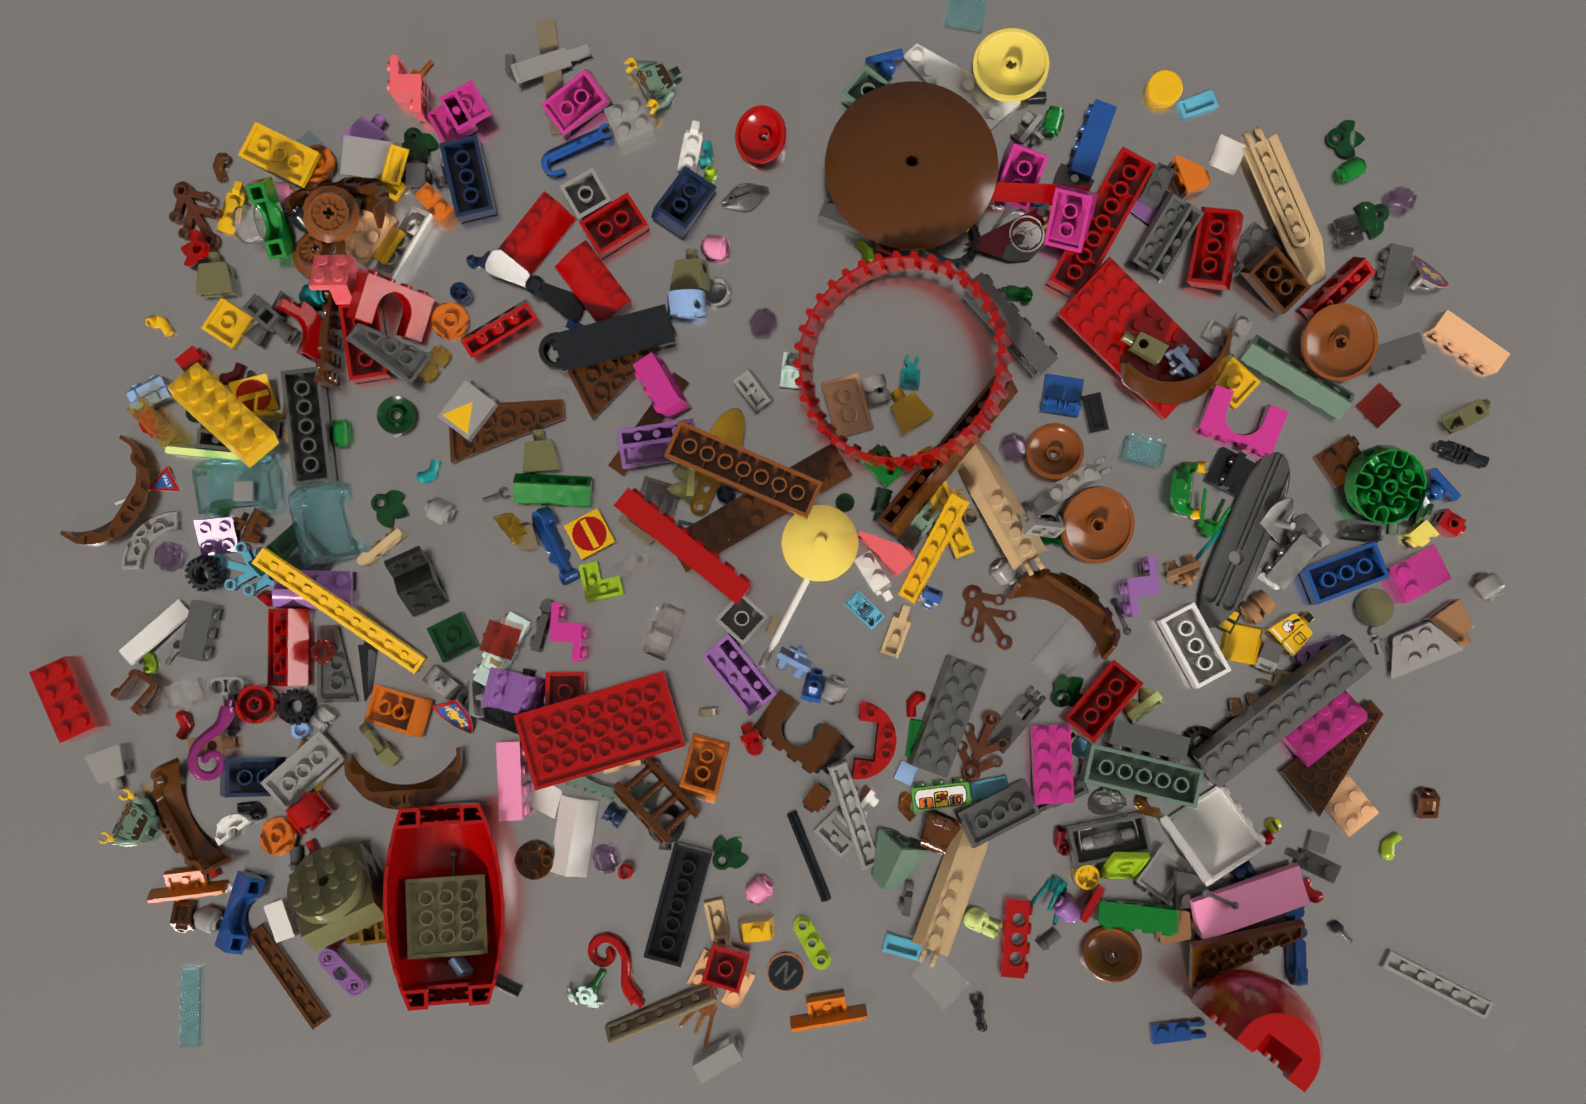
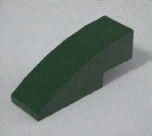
M294 522L268 544L266 548L283 559L308 534ZM254 557L248 564L262 577L266 573L252 564L255 559Z

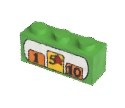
M963 777L953 778L952 782L945 783V780H935L931 785H926L925 782L914 783V787H910L912 809L914 812L972 805L969 782L964 781Z

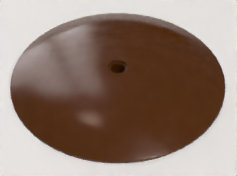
M917 81L897 82L868 92L843 113L836 123L827 145L825 176L831 199L837 210L858 233L886 247L900 250H922L937 247L956 239L971 228L982 216L992 199L996 187L998 153L995 140L986 121L966 99L945 87L932 83ZM915 160L917 164L910 166L907 164V161Z

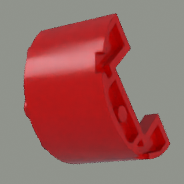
M860 700L858 719L860 721L877 722L873 759L853 758L852 778L857 780L873 777L884 770L894 756L897 743L896 731L889 716L877 705L865 700Z

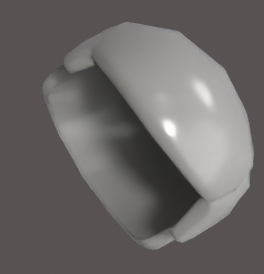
M721 277L710 279L711 292L705 293V301L713 306L724 305L730 300L732 295L730 284Z

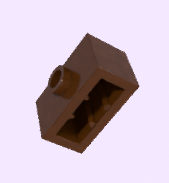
M814 780L802 798L803 807L811 813L814 811L819 813L821 809L824 810L830 802L828 798L832 794L831 790Z

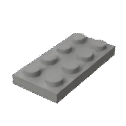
M318 731L266 777L261 784L278 804L286 810L290 805L297 804L304 793L315 788L342 764L344 756L322 731Z

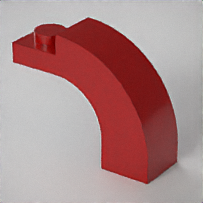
M291 299L278 300L275 308L295 318L302 328V341L296 353L312 362L316 361L321 356V353L318 351L321 326L320 316L304 301L296 306V302Z

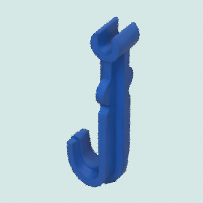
M604 123L599 128L548 150L541 159L542 169L550 176L564 174L565 169L552 171L549 167L550 163L601 139L610 138L613 134L611 131L607 134L603 133V129L609 127V125Z
M548 506L542 507L532 513V522L545 551L550 554L548 557L549 563L557 565L560 572L558 574L559 580L564 585L576 580L579 576L576 569L571 568L568 562L570 552L567 549H563V541L553 523L556 518L552 510Z
M1304 906L1286 912L1289 921L1302 919L1301 917H1304L1305 914ZM1306 928L1304 929V938L1308 933ZM1303 939L1286 945V972L1291 985H1308L1306 942Z

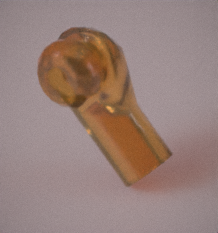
M906 792L899 797L898 809L910 822L917 815L910 809L911 795Z
M1139 795L1135 799V805L1139 812H1143L1147 816L1159 817L1160 808L1151 807L1147 797Z

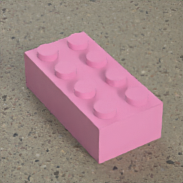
M502 740L496 742L499 821L523 820L530 813V802H527L530 784L529 782L526 783V775H529V768L525 760L521 741Z

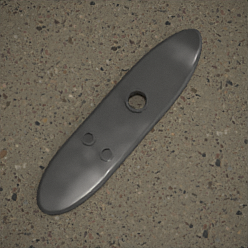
M1272 452L1271 455H1265L1255 464V467L1247 476L1211 558L1199 602V612L1208 628H1213L1223 623L1239 606L1254 578L1271 535L1259 522L1272 505L1282 499H1286L1290 483L1289 464L1284 454L1280 452ZM1232 551L1241 553L1242 561L1239 564L1235 565L1230 561L1229 555Z

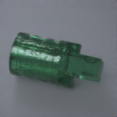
M876 487L877 490L871 510L875 511L873 521L880 522L877 518L890 504L893 491Z

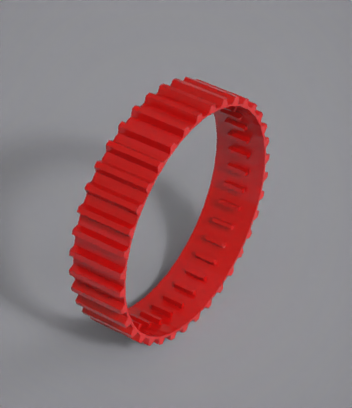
M893 251L891 257L884 258L879 253L875 254L874 261L866 263L863 259L859 260L858 267L852 271L847 268L843 269V277L837 281L830 279L827 282L829 289L824 294H816L817 304L814 309L807 308L805 313L809 318L806 325H800L798 329L802 333L801 342H797L794 345V348L799 351V359L793 361V367L799 370V377L795 379V385L803 390V394L799 397L801 403L810 408L807 416L819 424L817 430L830 438V442L855 459L863 460L874 467L880 464L888 470L895 471L898 465L906 471H913L915 465H920L925 469H929L934 461L939 460L943 464L947 463L948 456L955 452L961 456L964 454V446L969 442L976 445L979 442L977 435L982 430L989 431L991 429L989 421L993 415H1000L1001 410L998 407L1000 400L1007 399L1008 392L1004 389L1005 384L1011 381L1013 377L1008 371V364L1014 362L1013 356L1007 350V347L1012 342L1004 330L1007 325L999 314L998 307L978 281L974 282L967 271L964 269L958 271L949 260L942 264L933 254H929L927 258H922L917 251H912L909 256H903L899 251ZM916 269L920 272L921 270H928L935 275L937 273L944 274L951 281L953 278L958 280L962 288L969 287L973 290L971 295L976 300L979 297L983 300L984 304L981 307L985 313L989 311L992 319L988 321L992 327H995L996 335H993L998 343V352H995L998 364L997 369H994L996 377L993 385L990 386V395L984 401L983 408L978 415L974 416L971 424L966 428L964 427L958 436L953 439L950 438L947 443L940 447H933V450L926 453L920 451L917 452V455L913 456L901 454V457H893L885 453L884 456H877V453L869 450L868 453L861 451L862 447L855 443L853 447L849 446L846 443L849 439L842 434L838 436L835 432L837 428L831 423L828 424L825 419L827 414L820 409L818 404L820 400L816 397L814 389L816 387L813 382L815 347L827 318L838 303L852 290L879 275Z

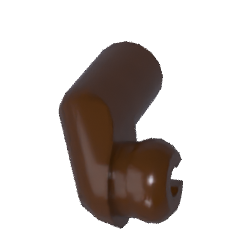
M218 153L212 167L219 182L227 179L223 169L224 163H228L230 160L227 153Z

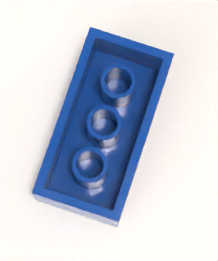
M1376 541L1365 543L1307 565L1300 572L1312 605L1321 604L1390 577Z

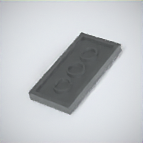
M1021 779L956 812L971 848H976L1041 814L1037 805H1034L1033 796L1025 779Z

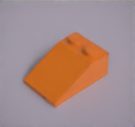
M375 684L364 721L406 735L422 738L433 701Z
M693 733L678 787L685 796L710 803L715 802L730 743Z

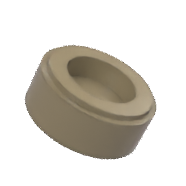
M718 706L699 708V715L701 717H712L719 714Z

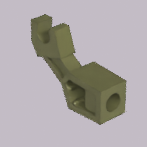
M366 722L359 726L361 733L374 746L373 751L383 763L390 768L399 760L398 753L386 741L383 740L381 742L375 731L371 730Z

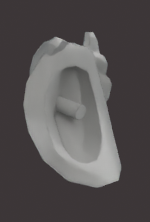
M1106 787L1094 792L1089 797L1087 803L1089 810L1099 815L1115 814L1127 805L1126 798L1119 790Z

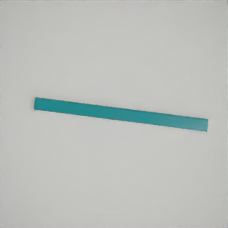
M1227 522L1221 526L1218 533L1196 555V561L1223 532Z

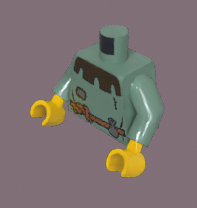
M628 58L623 63L630 66L626 69L627 73L636 70L634 71V76L648 101L645 107L649 106L652 108L650 114H654L656 110L667 107L670 104L676 91L673 81L682 77L678 66L667 71L663 62L635 61L633 58Z
M124 787L122 790L126 791L128 796H124L121 793L118 796L121 800H127L112 831L115 835L111 836L109 832L103 831L100 834L107 835L108 839L105 841L99 839V843L105 844L110 841L114 845L131 847L138 846L142 842H149L151 838L158 840L162 835V830L156 827L160 818L155 814L156 811L152 802L137 793L133 794L131 788Z

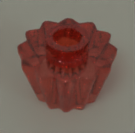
M318 639L317 642L312 643V647L309 649L311 652L310 657L313 658V662H317L319 665H327L329 661H333V657L336 655L334 652L336 648L332 646L331 641ZM322 648H324L325 650L324 655L320 654V650Z

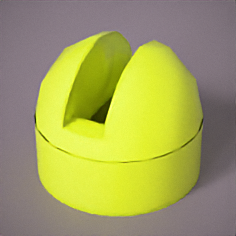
M1270 817L1265 821L1267 831L1277 833L1281 830L1282 824L1279 819ZM1272 821H1274L1277 826L1276 830L1273 824L1271 823Z

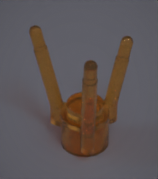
M717 1002L699 1009V1012L702 1014L696 1024L694 1033L698 1032L705 1016L710 1015L703 1043L705 1046L708 1043L714 1016L718 1009L716 1007ZM696 1011L687 1014L679 1024V1027H683Z

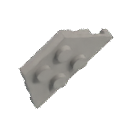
M1430 621L1392 636L1391 678H1397L1458 653L1463 648Z

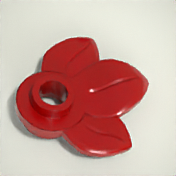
M195 229L190 231L191 241L181 247V251L186 256L184 265L192 267L200 259H204L210 251L209 243L204 241L203 233Z

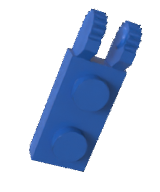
M1185 1019L1151 1023L1152 1044L1207 1037L1206 1032H1191L1190 1027L1205 1025V1020Z

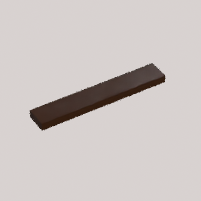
M673 372V377L684 393L690 383ZM651 404L635 427L663 423L667 416H663L661 413L658 414ZM619 451L608 465L624 477L630 470V468L622 469Z
M263 922L249 932L248 938L312 1030L330 1018L280 944L275 942L274 936L266 924Z

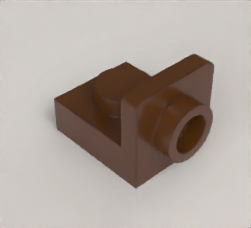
M1430 787L1416 789L1415 793L1418 796L1417 817L1419 819L1438 818L1441 798L1436 790Z
M174 901L169 924L175 931L186 933L187 930H194L192 924L195 908L194 902Z

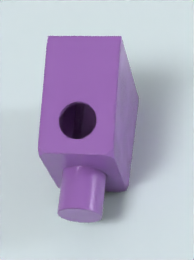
M376 113L371 122L362 116L340 138L343 140V135L385 141L387 135L380 128L386 119Z

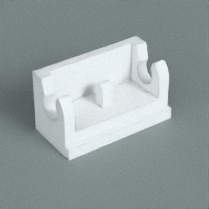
M287 897L263 906L276 943L301 934L297 914L290 906Z

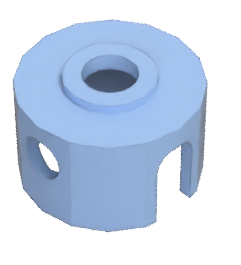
M681 289L667 292L668 316L685 319L706 315L705 291Z

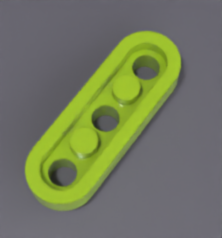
M805 915L796 917L793 922V929L812 965L818 970L826 969L831 962L830 954L811 919ZM805 923L806 928L800 929L799 924ZM814 940L816 943L814 946H809L808 942ZM819 957H823L825 961L823 963H819L817 959Z

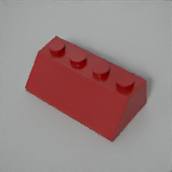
M544 191L497 250L505 252L533 275L577 219L557 200Z
M587 240L570 250L555 266V269L595 322L617 317L631 307L632 300Z
M268 609L267 686H308V661L310 659L308 652V642L310 640L309 609Z
M1113 659L1064 719L1080 734L1095 743L1144 683Z

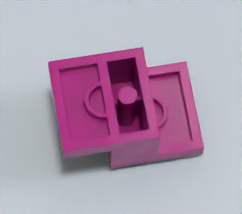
M473 80L439 97L442 105L426 113L442 143L471 135L479 130L476 123L492 115Z
M552 602L550 641L573 642L572 662H584V658H587L588 655L585 639H588L589 627H586V623L563 622V618L566 619L567 607H564V603Z

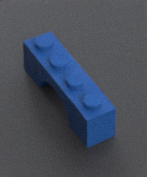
M237 871L214 945L223 952L243 955L248 939L245 929L246 913L250 904L254 900L260 899L266 881L264 878L255 873Z

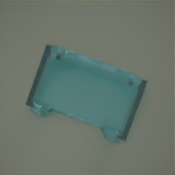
M265 455L251 468L241 460L209 459L199 462L191 469L199 514L215 516L221 509L258 506L263 512H272L278 507L276 456ZM254 481L255 501L235 502L234 482Z
M343 481L298 486L289 494V509L301 561L305 568L356 557L360 554V544L355 538H350L342 505L345 497H347V488L343 485Z

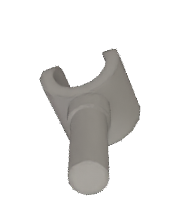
M174 640L171 643L172 651L165 661L166 665H169L177 652H180V648H175L178 640Z

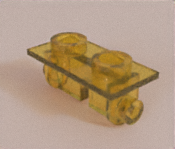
M441 344L438 347L434 346L430 351L433 354L418 374L419 377L424 375L422 379L427 383L430 380L433 381L440 372L435 365L438 364L443 368L451 358L450 355L452 353L447 349L442 351L444 347Z
M510 512L493 516L499 528L510 538L511 543L516 546L522 543V535L527 534V531Z

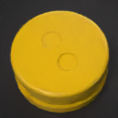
M1160 70L1154 73L1147 82L1145 94L1153 106L1168 108L1174 105L1181 96L1183 84L1181 78L1175 72Z

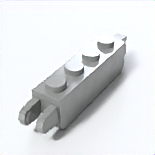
M1105 456L1088 463L1070 476L1059 480L1024 501L1021 505L1027 516H1029L1027 511H1032L1034 516L1037 517L1113 470L1110 466L1104 468L1101 472L1097 471L1095 466L1105 462Z

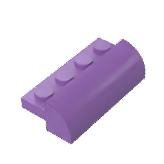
M693 418L680 420L694 426ZM679 421L618 429L617 443L622 469L673 462L666 459L664 454Z
M300 570L354 607L353 571ZM274 579V587L272 589L274 608L318 609Z
M730 633L702 655V658L749 716L778 694Z

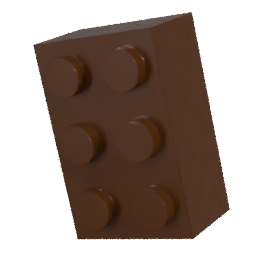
M1265 245L1240 271L1241 275L1274 313L1285 314L1311 288L1309 283L1279 248L1274 245Z

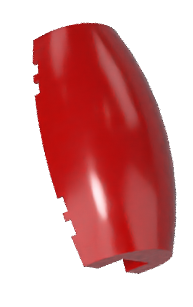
M450 803L400 808L392 829L387 851L383 882V916L385 937L392 969L407 1010L429 1009V1006L457 1003H469V1006L487 1005L490 1003L502 955L505 901L498 853L480 803ZM452 850L457 852L455 857L456 876L485 874L488 954L464 956L474 972L470 976L458 977L448 963L452 957L408 960L405 880L452 876V859L450 856Z
M1228 970L1206 980L1190 999L1191 1002L1211 1020L1217 1017L1218 1019L1215 1023L1221 1027L1225 1023L1226 1026L1223 1030L1249 1051L1254 1053L1257 1050L1265 1057L1270 1054L1269 1061L1273 1064L1279 1061L1276 1067L1284 1072L1282 1075L1305 1093L1320 1070L1323 1058V1045L1318 1022L1304 999L1283 981L1255 970Z

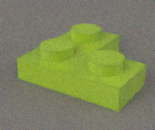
M598 561L578 565L586 603L624 595L621 576L601 579Z

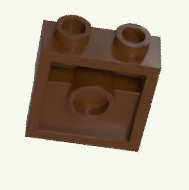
M1345 435L1314 456L1334 488L1345 483L1346 473L1351 463L1362 453L1358 448L1360 444L1355 436Z

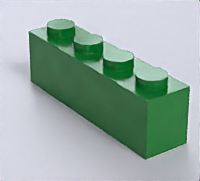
M515 473L513 480V503L554 504L559 506L576 505L579 507L591 505L592 476Z
M1102 899L1099 901L1098 925H1103L1105 929L1122 927L1124 931L1129 932L1139 929L1145 934H1154V931L1162 932L1163 936H1174L1179 931L1180 907Z

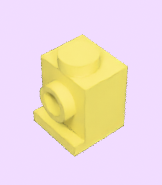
M1426 519L1413 526L1404 534L1408 546L1414 549L1416 546L1423 547L1431 540L1429 537H1437L1439 533Z

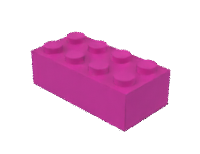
M1345 690L1283 738L1282 741L1308 768L1367 721V712Z
M1071 724L1031 726L1034 805L1074 803Z

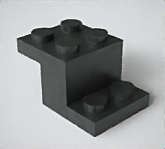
M416 546L384 561L385 567L393 577L398 596L413 617L448 602L446 594L439 585L435 569L420 546Z

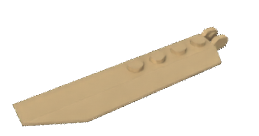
M1258 126L1254 131L1259 142H1254L1249 131L1244 132V138L1249 147L1242 148V151L1288 256L1309 285L1326 279L1322 236L1278 135L1275 134L1265 138L1262 129Z
M979 441L958 464V473L1013 570L1023 564L1031 576L1034 574L1033 569L1027 562L1034 558L1040 570L1044 569L1038 555L1047 552V549L1039 536L1024 535L1019 516L1026 514L993 455Z
M962 826L942 858L912 943L922 946L918 962L922 963L925 960L927 949L934 951L929 962L931 967L935 966L939 953L946 957L949 956L988 848V841L976 848H971Z

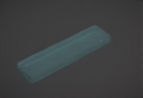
M201 967L180 968L179 1047H199L201 1045Z

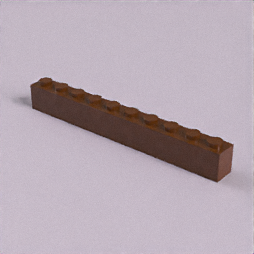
M996 375L937 445L938 447L947 443L950 438L953 439L958 436L964 427L966 428L971 424L974 416L978 415L984 406V401L990 395V386L993 385ZM1013 380L1005 384L1004 389L1008 392L1007 399L1000 400L998 407L1001 412L1018 392ZM998 415L992 416V418L989 421L990 425L994 422ZM982 430L977 435L978 439H980V437L985 433L986 430ZM969 442L964 446V454L961 456L956 452L949 455L948 462L945 464L937 460L932 462L929 469L920 466L877 518L882 526L899 538L975 444Z

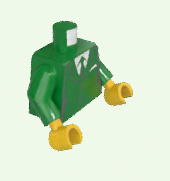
M1206 461L1180 462L1177 470H1174L1172 474L1171 506L1174 507L1176 512L1190 516L1192 520L1200 519L1201 508L1191 507L1195 471L1208 473L1209 471L1205 470V465L1209 464V462Z

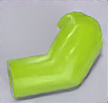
M148 652L141 660L144 663L143 670L146 673H151L155 671L157 664L154 655Z
M1394 832L1382 841L1381 854L1386 860H1392L1395 857L1394 845L1402 840L1398 832Z

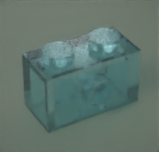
M1132 433V435L1124 437L1120 454L1121 459L1154 468L1162 467L1167 445L1161 443L1160 439L1143 438L1144 435L1139 433Z

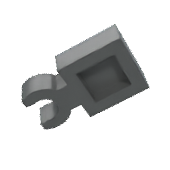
M906 881L903 899H899L898 910H901L902 916L910 917L914 882Z

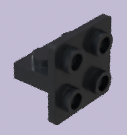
M1221 447L1205 477V481L1237 497L1247 476L1255 467V463L1245 458L1247 454L1241 451L1235 453L1225 447Z

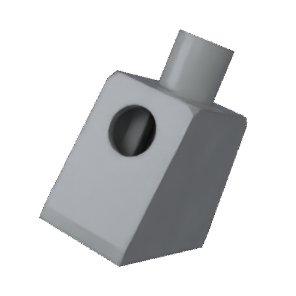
M126 743L117 744L84 756L99 784L109 781L112 791L124 788L121 777L130 774Z

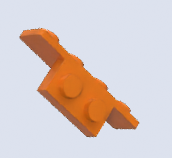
M196 867L168 870L163 875L167 887L151 889L146 900L147 903H162L164 901H180L188 898L197 899L211 895L219 896L225 893L228 883L227 880L208 882L206 875L201 874V870Z
M844 992L806 998L808 1014L790 1017L791 1031L796 1032L858 1022L868 1019L865 1004L846 1007Z

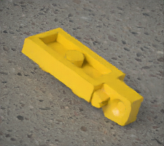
M235 181L232 190H228L222 207L223 217L218 220L217 231L234 236L237 235L247 202L246 194L243 193L245 189L244 183Z

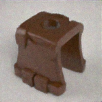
M132 669L128 673L130 676L119 688H114L111 696L119 701L124 700L139 678H141L150 686L133 704L131 711L142 716L146 712V706L152 697L159 694L161 686L143 671Z
M927 810L925 824L918 843L920 846L926 847L927 850L944 856L949 844L961 829L960 822L941 811Z

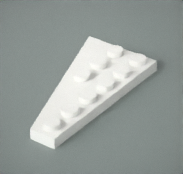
M919 44L911 48L903 57L906 63L924 82L945 87L972 104L984 118L990 130L996 127L1021 104V101L1003 102L991 98L980 89L974 75Z

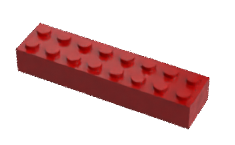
M1122 146L1096 192L1098 196L1082 253L1064 250L1046 284L1072 297L1101 266L1156 164Z
M628 487L613 506L738 605L752 586L749 584L751 580L742 573L738 576L734 572L735 567L727 561L723 564L719 560L720 555L712 549L708 552L703 548L705 543L696 536L692 539L688 536L690 532L681 524L677 527L673 524L675 520L666 512L662 515L658 512L660 508L651 500L646 502L643 500L645 496L635 487L633 490Z

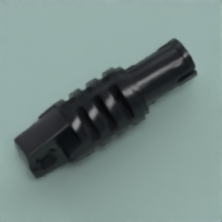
M1439 440L1435 443V451L1444 454V457L1457 460L1463 464L1472 463L1485 468L1489 462V457L1478 454L1472 448L1465 445L1457 444L1450 440L1447 442Z

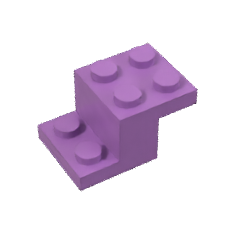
M1156 555L1141 558L1139 570L1140 573H1143V577L1121 579L1118 587L1120 595H1123L1121 610L1125 617L1140 616L1138 597L1161 594Z
M490 667L481 705L499 708L515 714L541 708L545 695V678Z

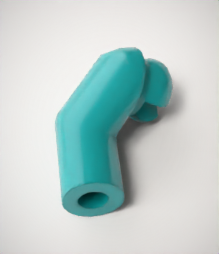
M711 141L702 142L704 156L699 157V164L701 166H709L714 156Z
M431 459L429 469L417 473V481L428 483L436 479L441 461Z

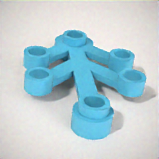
M238 542L235 550L242 555L247 565L230 561L224 554L218 553L213 555V561L218 557L221 559L220 564H218V566L222 565L221 569L226 567L244 572V574L235 579L225 581L224 587L230 591L235 590L238 585L255 576L261 577L248 564L253 558L248 551V545L244 542ZM241 544L245 547L243 551L239 550ZM257 547L254 550V556L257 555L258 550L262 549V547ZM265 574L261 580L253 585L246 584L243 587V593L247 596H252L257 590L266 585L274 586V580H271L270 576ZM230 581L234 583L233 588L228 587ZM249 586L252 588L250 594L246 591Z

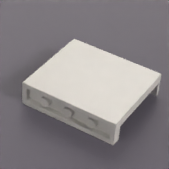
M1223 785L1220 789L1216 786L1200 796L1197 808L1185 806L1170 817L1165 815L1160 819L1164 829L1206 887L1265 849L1264 842L1266 839L1260 831L1256 832L1254 830V823L1248 815L1246 817L1241 812L1243 809L1238 801L1231 799L1229 796L1231 792L1226 785Z

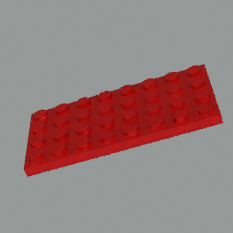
M1111 257L1104 261L1056 313L1121 378L1122 375L1118 363L1129 362L1140 373L1156 380L1167 382L1184 380L1177 373L1174 375L1169 374L1168 371L1172 367L1169 365V360L1165 355H1163L1158 364L1151 366L1128 352L1127 349L1130 345L1121 341L1126 330L1134 335L1140 331L1167 344V350L1184 343L1189 348L1186 357L1188 359L1194 357L1200 363L1197 369L1199 374L1214 363V360ZM1139 342V346L1143 348V344ZM1140 396L1162 419H1166L1180 404L1157 403Z
M664 671L513 716L535 791L686 746Z

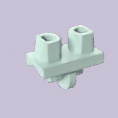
M783 353L780 387L799 389L795 385V379L799 377V370L793 367V361L799 359V353Z

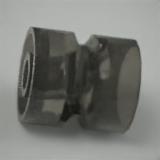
M1350 214L1333 220L1335 231L1339 232L1337 236L1339 247L1353 245L1364 240L1362 230L1358 229L1360 225L1358 214Z

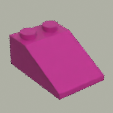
M584 69L544 101L541 106L562 135L565 136L597 115L613 101L590 70Z
M1009 141L1001 162L997 182L1039 183L1049 156ZM1005 202L1027 211L1030 203Z
M1065 185L1056 187L1044 245L1082 253L1094 214L1098 193Z
M1435 544L1386 567L1390 576L1387 580L1399 603H1407L1451 579Z

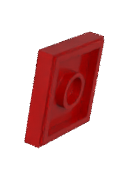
M1099 885L1094 891L1080 916V920L1084 923H1088L1099 901L1107 890L1105 887Z

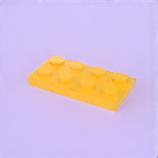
M257 122L254 123L238 154L239 157L302 188H305L322 155Z

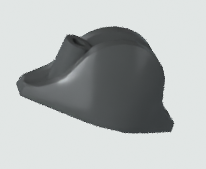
M741 183L729 192L721 201V205L724 209L750 211L759 205L770 192L766 186Z

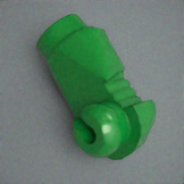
M1008 285L1001 287V290L1007 296L1006 299H1022L1025 303H1029L1032 300L1033 292L1028 286Z

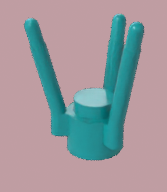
M1056 876L1052 880L1048 879L1046 885L1030 903L1034 905L1044 892L1051 887L1049 891L1054 894L1047 908V911L1050 912L1057 896L1065 895L1068 883ZM1056 914L1054 916L1053 925L1057 924L1059 918Z

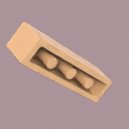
M1448 309L1440 313L1428 330L1432 333L1434 339L1445 342L1450 350L1462 354L1467 362L1479 366V370L1485 374L1497 373L1510 355L1505 349Z

